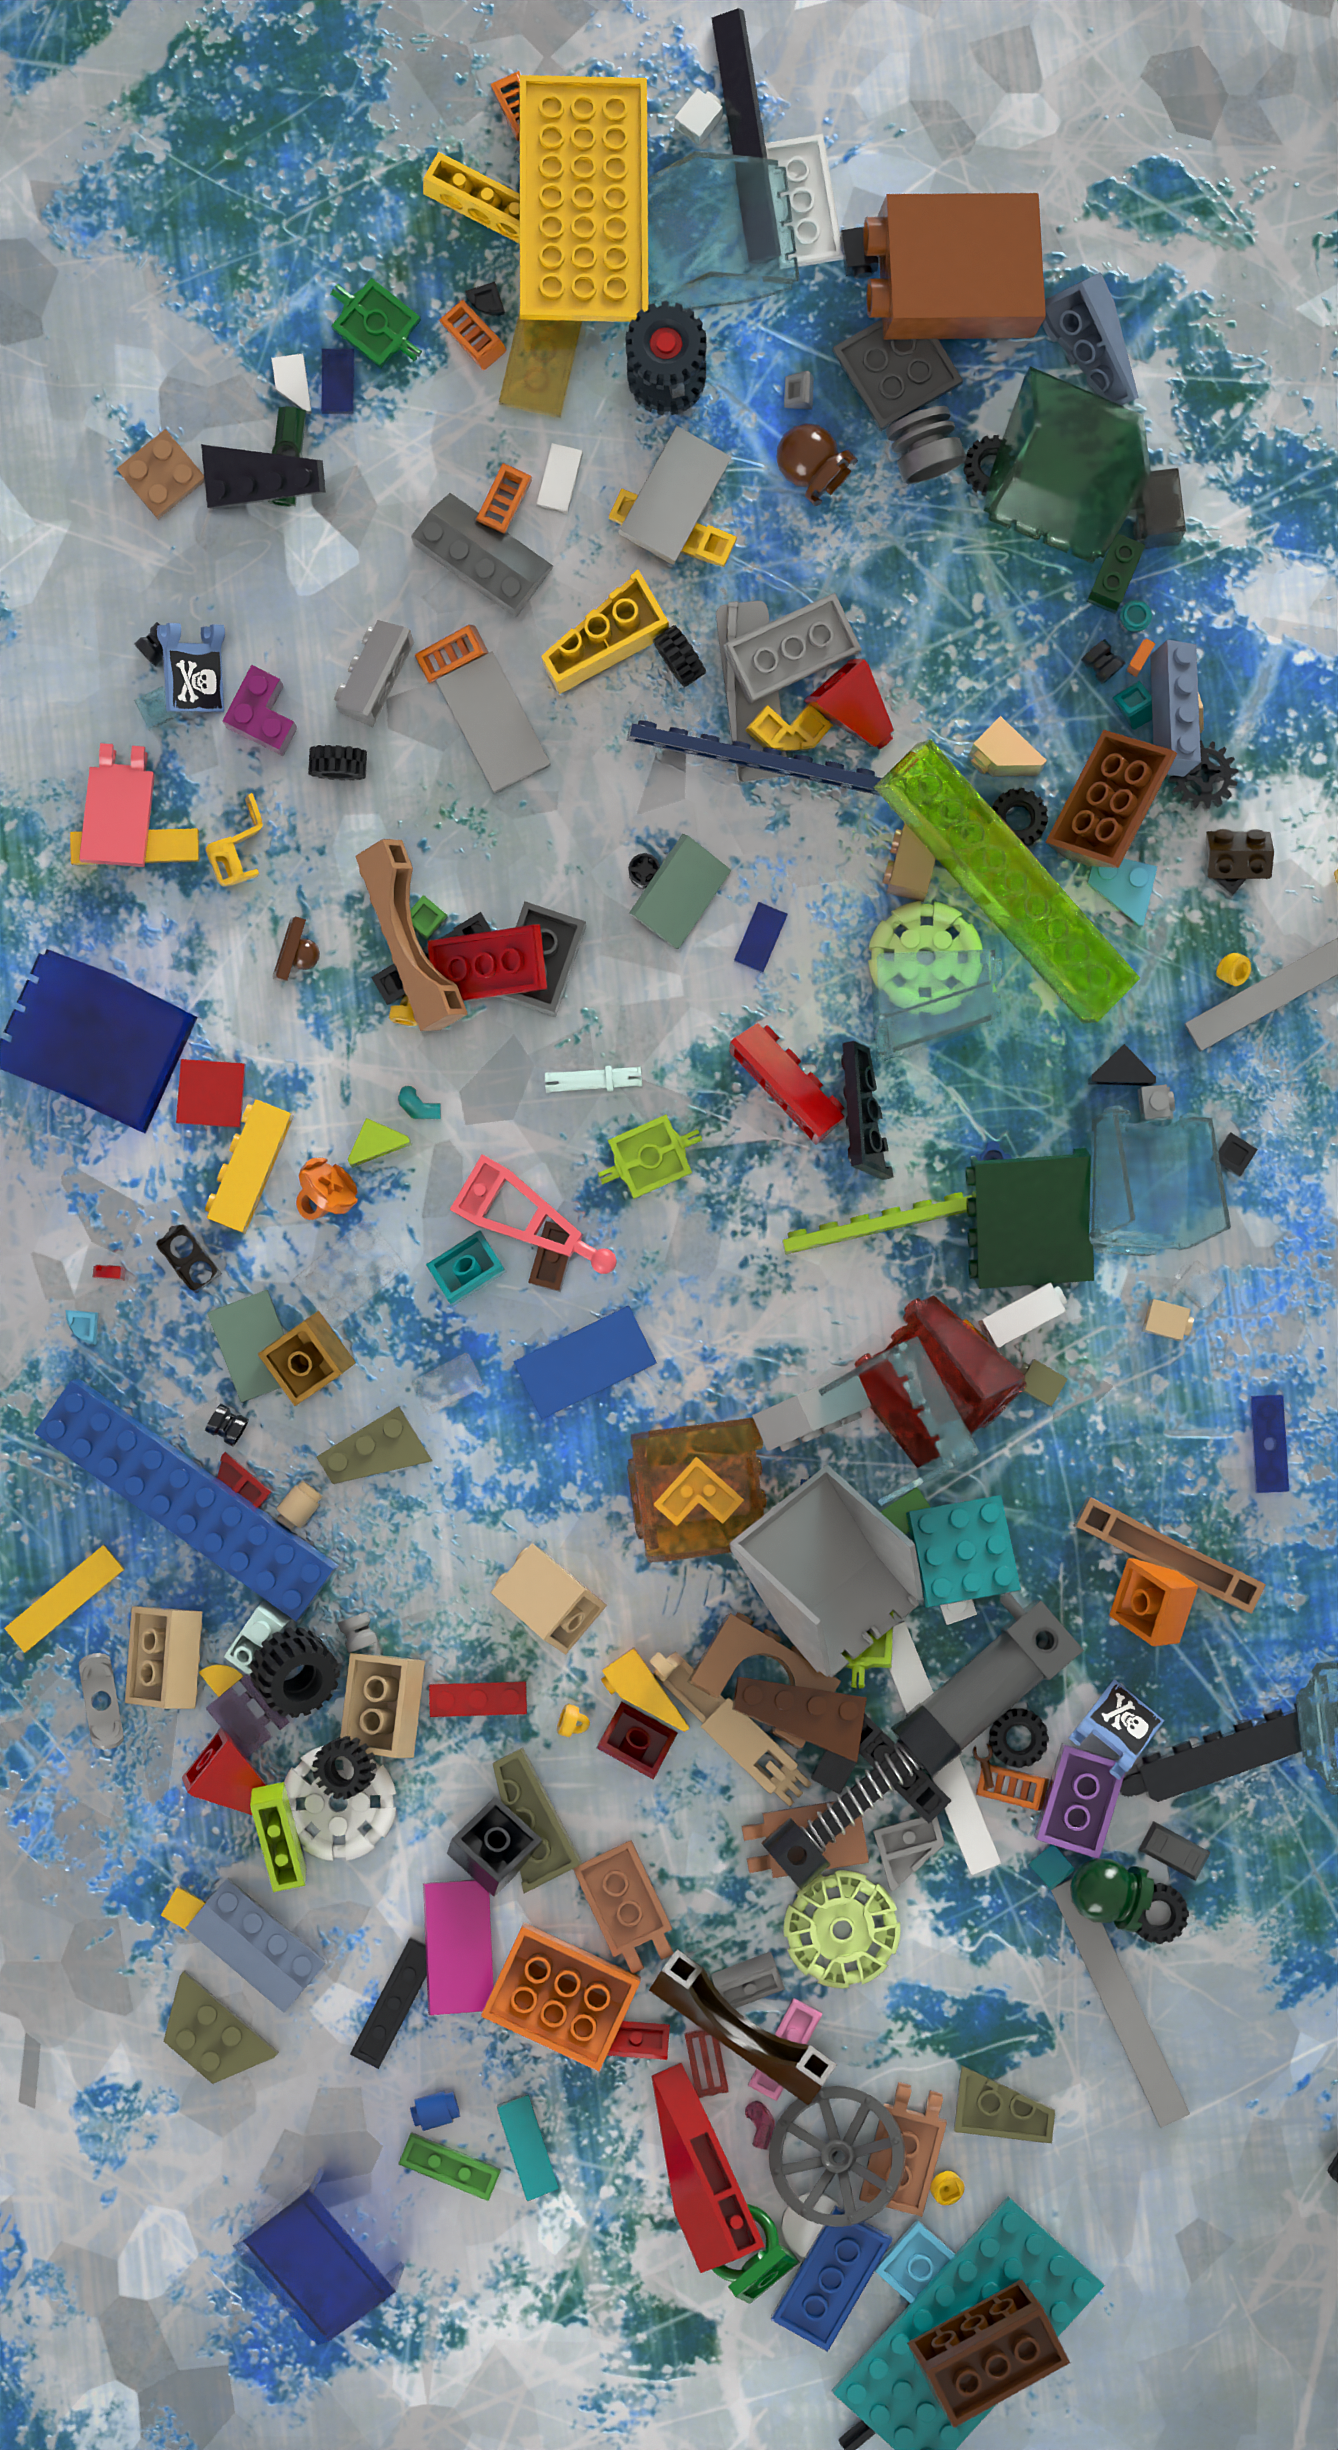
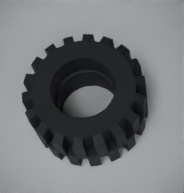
M299 1627L295 1632L292 1628L284 1629L282 1634L277 1631L272 1634L273 1638L271 1640L265 1639L261 1643L263 1646L261 1650L256 1649L253 1655L256 1660L251 1661L250 1669L252 1670V1673H250L251 1681L274 1712L277 1711L279 1715L284 1717L289 1714L292 1718H298L300 1713L307 1716L311 1714L312 1709L316 1708L319 1710L323 1707L321 1703L325 1700L329 1701L333 1696L330 1692L337 1689L338 1682L335 1679L340 1677V1671L337 1668L338 1662L314 1632L310 1630L306 1632L304 1628ZM304 1665L303 1669L295 1677L285 1680L293 1669Z

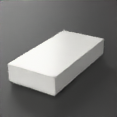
M554 443L551 444L536 503L537 507L568 514L583 455L582 450Z

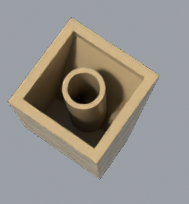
M533 1543L519 1553L516 1563L507 1573L502 1574L498 1578L495 1588L490 1592L537 1635L565 1655L607 1606Z

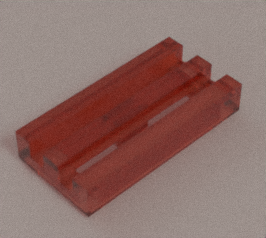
M703 2029L684 2033L698 2098L728 2093L729 2089L719 2041L711 2036L721 2083L720 2086H715L705 2036L710 2034ZM692 2038H699L708 2088L702 2089Z

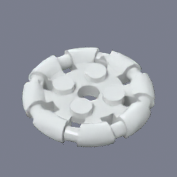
M321 1747L315 1748L301 1757L302 1761L295 1769L291 1767L284 1780L299 1841L305 1847L303 1850L310 1855L328 1861H334V1858H346V1861L364 1856L376 1848L374 1844L381 1837H386L393 1824L397 1808L393 1807V1795L396 1794L393 1780L384 1765L380 1766L371 1759L370 1763H376V1769L372 1771L376 1775L370 1781L371 1785L354 1797L352 1796L347 1799L348 1805L345 1810L335 1811L329 1803L330 1797L334 1793L327 1796L323 1793L327 1787L324 1785L319 1788L316 1784L321 1781L320 1777L315 1779L312 1784L304 1778L311 1770H318V1768L312 1767L313 1761L318 1759L315 1755L321 1750ZM344 1756L337 1757L336 1760H343L344 1770H337L338 1774L344 1779H351L354 1775L351 1762ZM370 1795H380V1807H370ZM306 1797V1809L296 1810V1798ZM365 1820L373 1827L366 1835L358 1829ZM311 1822L321 1830L315 1837L305 1830ZM334 1835H345L346 1844L334 1845Z

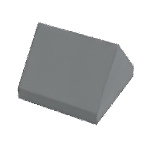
M803 371L785 377V408L813 409L814 378L810 371Z

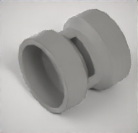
M368 1612L337 1623L340 1632L344 1633L347 1638L345 1645L348 1653L379 1642L376 1633L370 1629L369 1623L371 1620Z

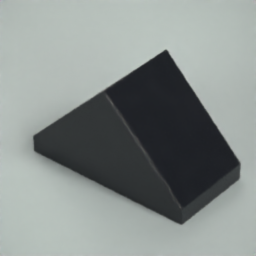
M1124 1044L1089 1077L1088 1085L1153 1086L1156 1083V1076Z

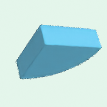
M66 1310V1320L71 1331L80 1340L96 1345L99 1313Z

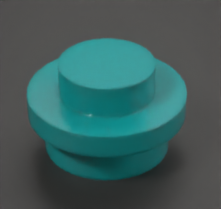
M1140 600L1127 602L1120 611L1122 626L1131 632L1145 630L1152 619L1150 607Z

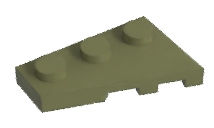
M400 1406L316 1456L332 1484L432 1461Z

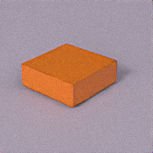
M1147 638L1143 639L1127 667L1128 673L1137 677L1156 643Z

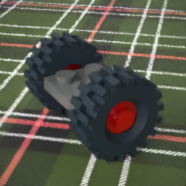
M662 301V306L656 307L655 303L648 305L647 311L644 312L641 309L637 313L636 320H631L629 331L626 332L625 337L629 390L631 394L635 395V401L639 405L643 403L645 409L649 412L652 409L657 410V415H664V411H671V415H675L682 408L684 411L688 410L692 402L696 403L699 400L700 392H703L705 387L706 332L702 328L703 323L701 320L694 317V312L689 308L687 311L683 310L682 304L675 303L674 307L669 306V301Z

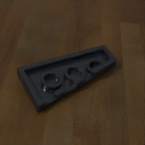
M201 444L207 508L216 509L326 493L323 460Z
M856 1041L843 1043L841 1064L845 1071L843 1094L847 1101L848 1116L845 1123L849 1132V1161L852 1167L881 1180L894 1178L892 1166L886 1167L883 1152L889 1151L886 1137L881 1138L877 1121L883 1119L881 1107L872 1096V1092L877 1089L870 1049Z

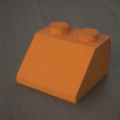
M1128 1558L1109 1616L1152 1646L1180 1643L1198 1585L1175 1570Z

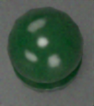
M1092 1859L1085 1862L1076 1871L1070 1884L1071 1901L1079 1914L1092 1922L1111 1923L1114 1921V1925L1118 1929L1136 1932L1143 1925V1923L1138 1921L1143 1909L1150 1910L1154 1892V1881L1151 1878H1147L1148 1869L1131 1866L1126 1870L1122 1864L1113 1859Z

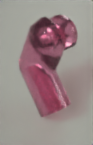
M753 2101L745 2108L746 2117L750 2118L757 2128L752 2145L767 2150L774 2129L775 2119L765 2104L760 2101Z

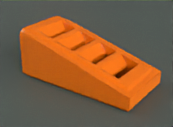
M519 71L490 84L517 142L519 141V124L517 123L519 112L513 114L511 110L519 107V100L510 104L506 100L519 94L521 75ZM517 82L518 88L502 94L500 89Z
M463 299L439 319L445 329L482 370H486L506 352L501 339ZM467 314L468 318L455 328L453 325ZM473 324H476V326L469 333H467L464 337L462 336V334L465 331H467ZM485 335L474 346L471 345L479 336Z
M502 463L476 521L505 534L532 482V476ZM505 478L519 484L518 490L504 484ZM501 489L514 495L513 501L499 495V490ZM496 500L509 506L508 511L492 505L493 501ZM488 511L504 517L503 522L501 523L486 516Z
M469 624L416 653L415 656L428 682L432 683L436 679L489 652L477 628ZM466 637L469 638L474 648L472 652L469 651L464 641ZM457 643L463 657L458 658L452 644ZM445 649L452 663L447 665L440 650ZM434 655L440 667L438 671H435L428 656Z
M990 1764L991 1774L992 1772L998 1774L993 1792L986 1788L981 1769L976 1795L1037 1811L1042 1810L1049 1778ZM1005 1776H1009L1010 1781L1007 1794H1001ZM1018 1779L1024 1780L1020 1798L1014 1797ZM1031 1782L1036 1783L1033 1801L1027 1800Z

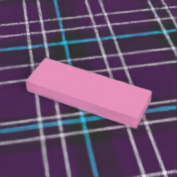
M793 1997L774 2035L796 2043L807 2044L822 2016V2012ZM757 2068L748 2083L749 2087L776 2101L784 2089Z

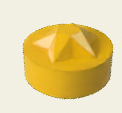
M944 2171L932 2180L930 2192L939 2204L945 2206L952 2205L962 2197L964 2183L955 2172Z

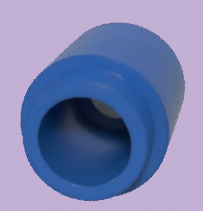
M445 2090L415 2099V2106L410 2107L415 2127L421 2125L423 2131L453 2123V2119L460 2117L454 2092L446 2093Z

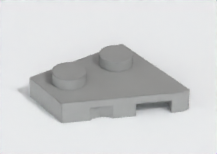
M920 1816L873 1830L890 1891L896 1890L927 1859L945 1845L937 1816L930 1824Z

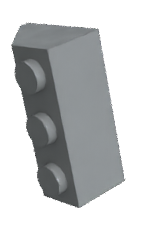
M377 620L374 627H368L362 640L365 647L360 656L356 654L353 657L348 669L351 675L347 684L341 683L334 697V700L337 701L336 707L339 712L372 728L414 644L410 629Z

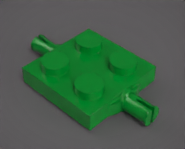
M372 277L360 291L353 295L341 287L340 284H337L335 289H332L330 295L344 304L341 315L331 325L332 330L379 368H382L389 358L399 350L411 358L413 362L417 360V356L421 355L422 351L408 341L410 333L419 324L421 317Z

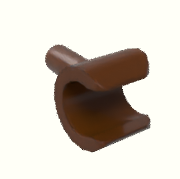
M986 1743L988 1749L986 1758L978 1757L976 1746H974L972 1754L976 1760L980 1761L985 1785L989 1789L994 1787L989 1761L993 1750Z

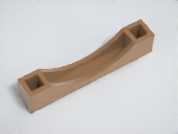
M394 839L378 841L355 856L360 875L366 884L370 895V902L375 908L381 924V931L387 940L392 954V961L397 967L403 983V990L408 996L414 1012V1019L420 1031L442 1030L468 1015L457 985L446 979L433 967L416 938L409 903L413 867L403 841Z
M1091 1497L1086 1498L1073 1524L1074 1527L1144 1562L1179 1572L1197 1584L1198 1589L1246 1613L1252 1614L1266 1584L1181 1544Z

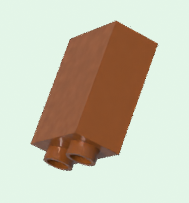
M1039 193L886 194L878 216L865 217L863 228L865 256H879L880 278L868 279L866 292L867 314L869 318H882L883 339L1035 337L1046 317Z

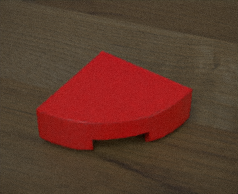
M96 1265L93 1266L92 1277L125 1280L126 1269L121 1266Z

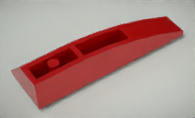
M682 2063L652 2075L651 2079L673 2211L699 2272L703 2273L765 2247L725 2153Z

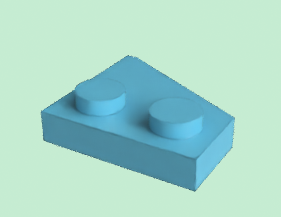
M1123 858L1119 868L1091 866L1087 885L1098 894L1103 895L1117 910H1121L1133 920L1136 926L1143 927L1158 866Z

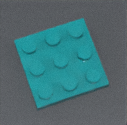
M1001 1495L906 1513L911 1540L915 1543L925 1608L1021 1590Z

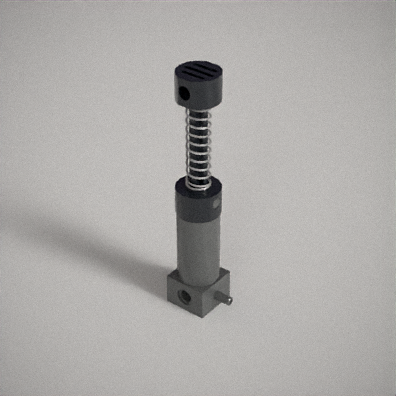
M1006 1592L1000 1598V1602L1014 1618L1000 1629L1001 1635L924 1702L916 1705L901 1721L891 1727V1730L898 1738V1743L894 1745L895 1751L890 1755L884 1753L885 1759L881 1763L875 1761L876 1767L872 1771L865 1770L866 1776L861 1780L855 1778L857 1784L852 1788L846 1786L847 1792L843 1796L836 1795L837 1801L833 1805L827 1803L828 1809L823 1813L817 1811L818 1818L814 1821L807 1820L808 1826L805 1829L803 1826L799 1828L790 1817L761 1842L800 1890L804 1889L831 1865L822 1855L826 1851L825 1845L830 1841L836 1843L835 1837L839 1833L845 1835V1828L848 1825L855 1826L854 1820L859 1816L865 1818L864 1811L868 1808L874 1810V1803L877 1800L884 1801L883 1795L887 1791L893 1793V1786L895 1784H903L902 1778L906 1775L913 1776L912 1770L914 1768L917 1770L925 1769L931 1777H935L941 1769L958 1757L965 1747L1043 1679H1052L1084 1651L1041 1600H1034L1023 1609L1009 1592ZM1041 1631L1045 1632L1048 1637L1047 1645L1042 1649L1038 1648L1035 1643L1036 1635ZM794 1846H801L804 1849L803 1857L796 1862L788 1860L789 1850Z

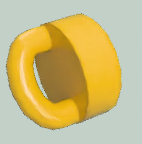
M1230 953L1219 962L1216 968V975L1219 979L1230 985L1240 986L1250 975L1251 962L1248 957L1242 954Z
M407 995L403 997L400 1005L390 1007L388 1018L392 1022L406 1026L418 1025L414 1019V1012Z
M567 1703L561 1711L556 1730L559 1735L570 1737L572 1733H584L589 1728L590 1721L586 1715L579 1713V1707ZM577 1721L582 1722L581 1725L576 1726Z

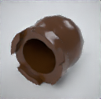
M808 423L794 426L786 432L778 444L776 454L778 468L785 479L796 486L807 487L805 497L814 506L822 503L819 497L826 491L832 495L851 474L852 471L848 468L849 464L852 463L854 465L858 462L857 457L849 450L838 453L837 443L829 431L819 425Z

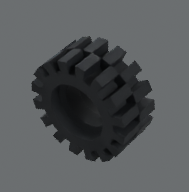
M987 435L981 441L976 440L972 448H969L966 461L964 462V475L966 474L968 485L971 483L972 490L975 492L977 490L981 491V495L985 497L987 494H992V497H998L999 493L1004 495L1008 493L1010 488H1014L1022 470L1021 453L1017 452L1018 447L1015 444L1011 445L1009 443L1010 439L1006 437L1004 440L999 439V435L989 438ZM997 455L1002 458L1005 463V471L1000 476L988 477L982 472L980 464L986 456Z
M673 625L653 639L654 645L663 657L665 664L668 665L670 671L682 686H688L706 673V669L698 654L693 650L692 645L689 644L685 635L682 634L676 625Z
M342 745L312 746L309 750L308 774L322 779L328 778L329 780L339 779L345 781L347 779L351 781L365 779L367 752L366 750H361V748L342 747Z
M1013 788L1009 789L1006 793L1003 792L995 800L989 814V819L993 820L999 815L1008 825L1006 821L1007 812L1016 806L1025 808L1031 816L1029 826L1023 830L1012 829V831L1025 846L1028 845L1029 847L1042 836L1048 822V810L1042 803L1043 799L1035 796L1034 791L1030 790L1028 792L1025 791V788H1019V790H1014Z
M1009 1709V1711L993 1723L992 1728L989 1730V1744L993 1753L1008 1766L1016 1768L1032 1766L1034 1762L1042 1758L1041 1756L1044 1752L1046 1753L1048 1748L1049 1736L1046 1725L1039 1716L1027 1709ZM1016 1725L1025 1726L1031 1733L1029 1746L1020 1751L1011 1749L1006 1741L1007 1732Z
M351 1736L339 1737L321 1747V1750L316 1753L315 1757L318 1759L313 1761L312 1767H316L318 1770L313 1772V1777H320L321 1781L316 1784L319 1788L324 1785L327 1787L323 1792L327 1796L334 1793V1799L343 1797V1800L349 1799L371 1785L370 1781L376 1775L372 1773L376 1769V1763H370V1760L374 1758V1754L372 1752L367 1755L365 1751L369 1746L366 1743L359 1746L360 1739L354 1738L351 1740ZM344 1756L351 1762L354 1769V1775L351 1779H344L338 1774L335 1767L337 1757Z
M1163 1883L1154 1884L1152 1902L1163 1901L1167 1903L1171 1910L1170 1918L1164 1925L1155 1926L1148 1922L1146 1910L1143 1909L1138 1920L1143 1925L1136 1933L1151 1943H1169L1174 1941L1173 1938L1176 1936L1180 1937L1183 1928L1187 1927L1188 1922L1186 1921L1187 1917H1189L1188 1905L1182 1895L1173 1887Z

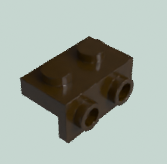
M1228 829L1206 831L1207 875L1209 878L1270 879L1272 877L1274 847L1270 832L1252 829L1248 832L1231 831Z

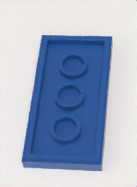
M629 1305L513 1361L541 1420L657 1364Z
M835 2205L830 2214H845V2210ZM866 2222L846 2227L823 2225L772 2313L771 2320L828 2352L892 2242V2237Z

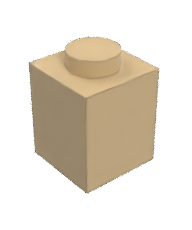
M1152 1299L1148 1305L1142 1331L1182 1341L1184 1335H1190L1194 1318L1189 1316L1191 1309Z

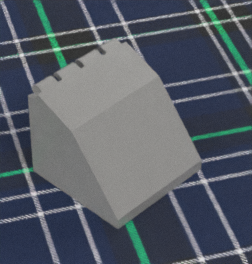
M828 1464L729 1543L733 1555L781 1630L817 1672H822L826 1677H833L849 1664L841 1654L843 1651L850 1658L855 1659L873 1644V1640L867 1634V1631L876 1639H879L897 1624V1621L889 1614L893 1611L900 1619H903L919 1606L918 1601L923 1598L915 1543Z

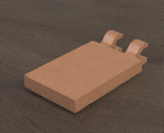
M836 1801L762 1813L764 1823L741 1826L743 1839L746 1841L761 1837L767 1838L790 1817L799 1828L803 1826L805 1829L808 1826L807 1820L814 1821L818 1818L817 1811L823 1813L828 1809L827 1803L833 1805ZM860 1816L854 1820L855 1826L848 1825L845 1828V1835L839 1833L835 1837L836 1843L830 1841L825 1845L826 1851L822 1855L831 1864L827 1869L869 1863L863 1822ZM792 1847L788 1852V1860L793 1862L799 1861L804 1855L803 1847ZM770 1853L769 1855L747 1858L749 1873L771 1869L773 1878L788 1876Z
M632 1840L573 1868L613 1957L623 1953L632 1974L645 1968L635 1947L651 1939L661 1960L674 1954L664 1934L673 1928Z
M898 2082L893 2105L883 2103V2105L893 2115L902 2132L906 2161L901 2184L886 2207L922 2217L947 2125L946 2119L938 2117L943 2102V2094L930 2090L925 2113L923 2114L907 2109L912 2091L911 2085ZM880 2119L873 2142L889 2137ZM892 2148L870 2154L867 2169L887 2181L892 2166ZM863 2179L859 2200L870 2203L882 2190Z

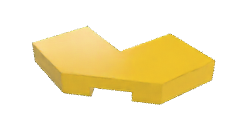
M810 704L805 706L790 725L767 705L759 712L745 731L763 748H772L780 751H800L814 749L833 725Z

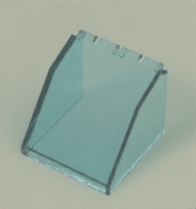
M694 151L648 177V304L655 303V306L659 307L662 306V301H669V306L675 307V303L682 304V309L687 311L688 308L697 310L748 303L792 290L793 283L798 282L800 277L797 257L788 260V255L796 253L793 226H784V224L793 221L790 196L785 195L781 197L780 193L789 190L786 167H778V160Z
M918 1336L881 1353L819 1389L822 1396L891 1362L899 1378L907 1375L909 1379L903 1385L913 1402V1408L921 1404L925 1408L924 1411L917 1415L919 1418L921 1417L931 1437L939 1434L941 1440L935 1442V1445L943 1458L942 1462L944 1465L879 1499L880 1506L980 1453Z

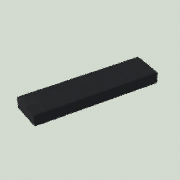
M412 1937L409 1938L350 2055L377 2069L380 2068L427 1976L426 1947L424 1943Z

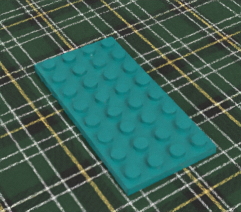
M1008 2196L957 2251L955 2256L946 2263L916 2296L915 2300L905 2308L834 2386L832 2393L894 2450H956L996 2405L953 2428L934 2398L907 2342L1021 2279L1043 2307L1057 2337H1059L1105 2285Z

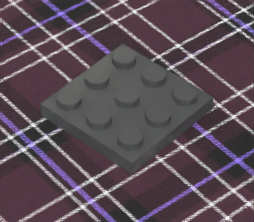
M882 319L832 348L834 355L880 431L963 383L961 376L938 338L883 339Z

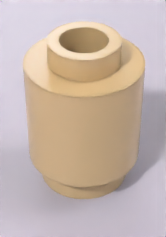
M302 1481L299 1486L294 1485L276 1508L280 1513L277 1519L291 1530L295 1526L301 1529L320 1506L318 1502L323 1496L309 1484Z

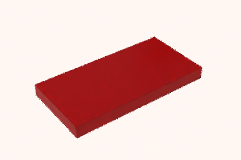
M534 924L427 941L430 963L446 979L457 985L463 1001L547 989L540 925Z

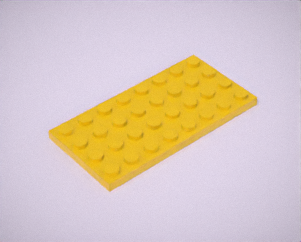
M520 75V320L631 322L633 319L635 321L637 313L641 309L644 312L647 311L649 305L647 78Z

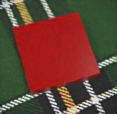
M181 1059L176 1123L241 1128L246 1064Z

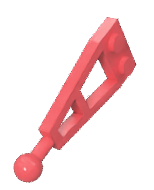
M483 1154L450 1208L452 1212L478 1227L571 1257L573 1252H576L590 1260L593 1269L600 1274L610 1273L616 1267L617 1259L611 1250L606 1248L596 1250L581 1241L583 1234L513 1172ZM506 1180L538 1207L525 1231L484 1218ZM547 1216L570 1234L564 1245L536 1235Z

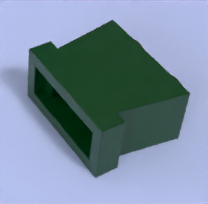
M1116 533L1086 602L1116 614L1145 548V544Z

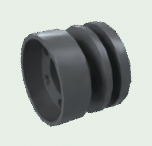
M937 406L913 412L886 429L888 440L895 441L891 445L892 452H908L897 461L904 483L914 484L933 479L952 471L966 461L967 457L960 438H944L955 429L954 422L947 421L951 415L948 407Z

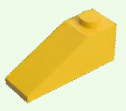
M634 1647L602 1669L605 1676L601 1678V1681L611 1695L617 1692L622 1699L683 1732L690 1728Z

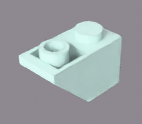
M264 1600L256 1608L224 1658L250 1676V1673H252L250 1664L251 1661L256 1660L253 1656L256 1649L261 1650L263 1647L261 1643L265 1639L271 1640L273 1638L272 1634L277 1631L282 1634L291 1618L267 1600Z

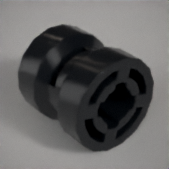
M158 622L150 628V633L146 637H140L134 643L138 650L155 667L163 660V647L157 637V626L160 625Z
M1106 639L1099 642L1081 659L1086 667L1094 669L1096 672L1095 677L1101 684L1109 680L1126 664L1120 656H1115L1111 653V645Z
M647 853L634 856L628 867L631 883L637 888L646 889L660 868V864L654 856Z
M220 1404L211 1416L205 1431L213 1436L219 1435L223 1437L225 1443L234 1447L244 1432L249 1419L242 1415L236 1416L232 1414L230 1408Z

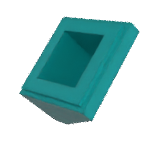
M1140 681L1113 697L1117 707L1133 730L1153 719L1152 695Z

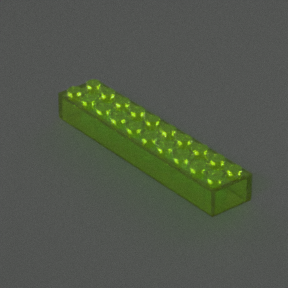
M931 739L917 743L874 786L875 790L1082 1024L1099 1022L1140 979L1137 973Z

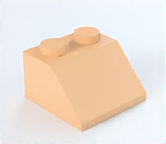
M1001 716L973 743L969 754L973 758L970 761L972 765L982 774L988 772L992 777L1038 776L1047 761Z

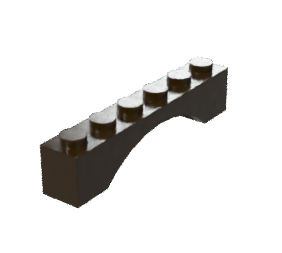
M678 1949L668 1960L649 1989L650 1992L808 2106L837 2066L836 2063L811 2045L780 2038L746 2019L722 1997L710 1981L704 1968Z

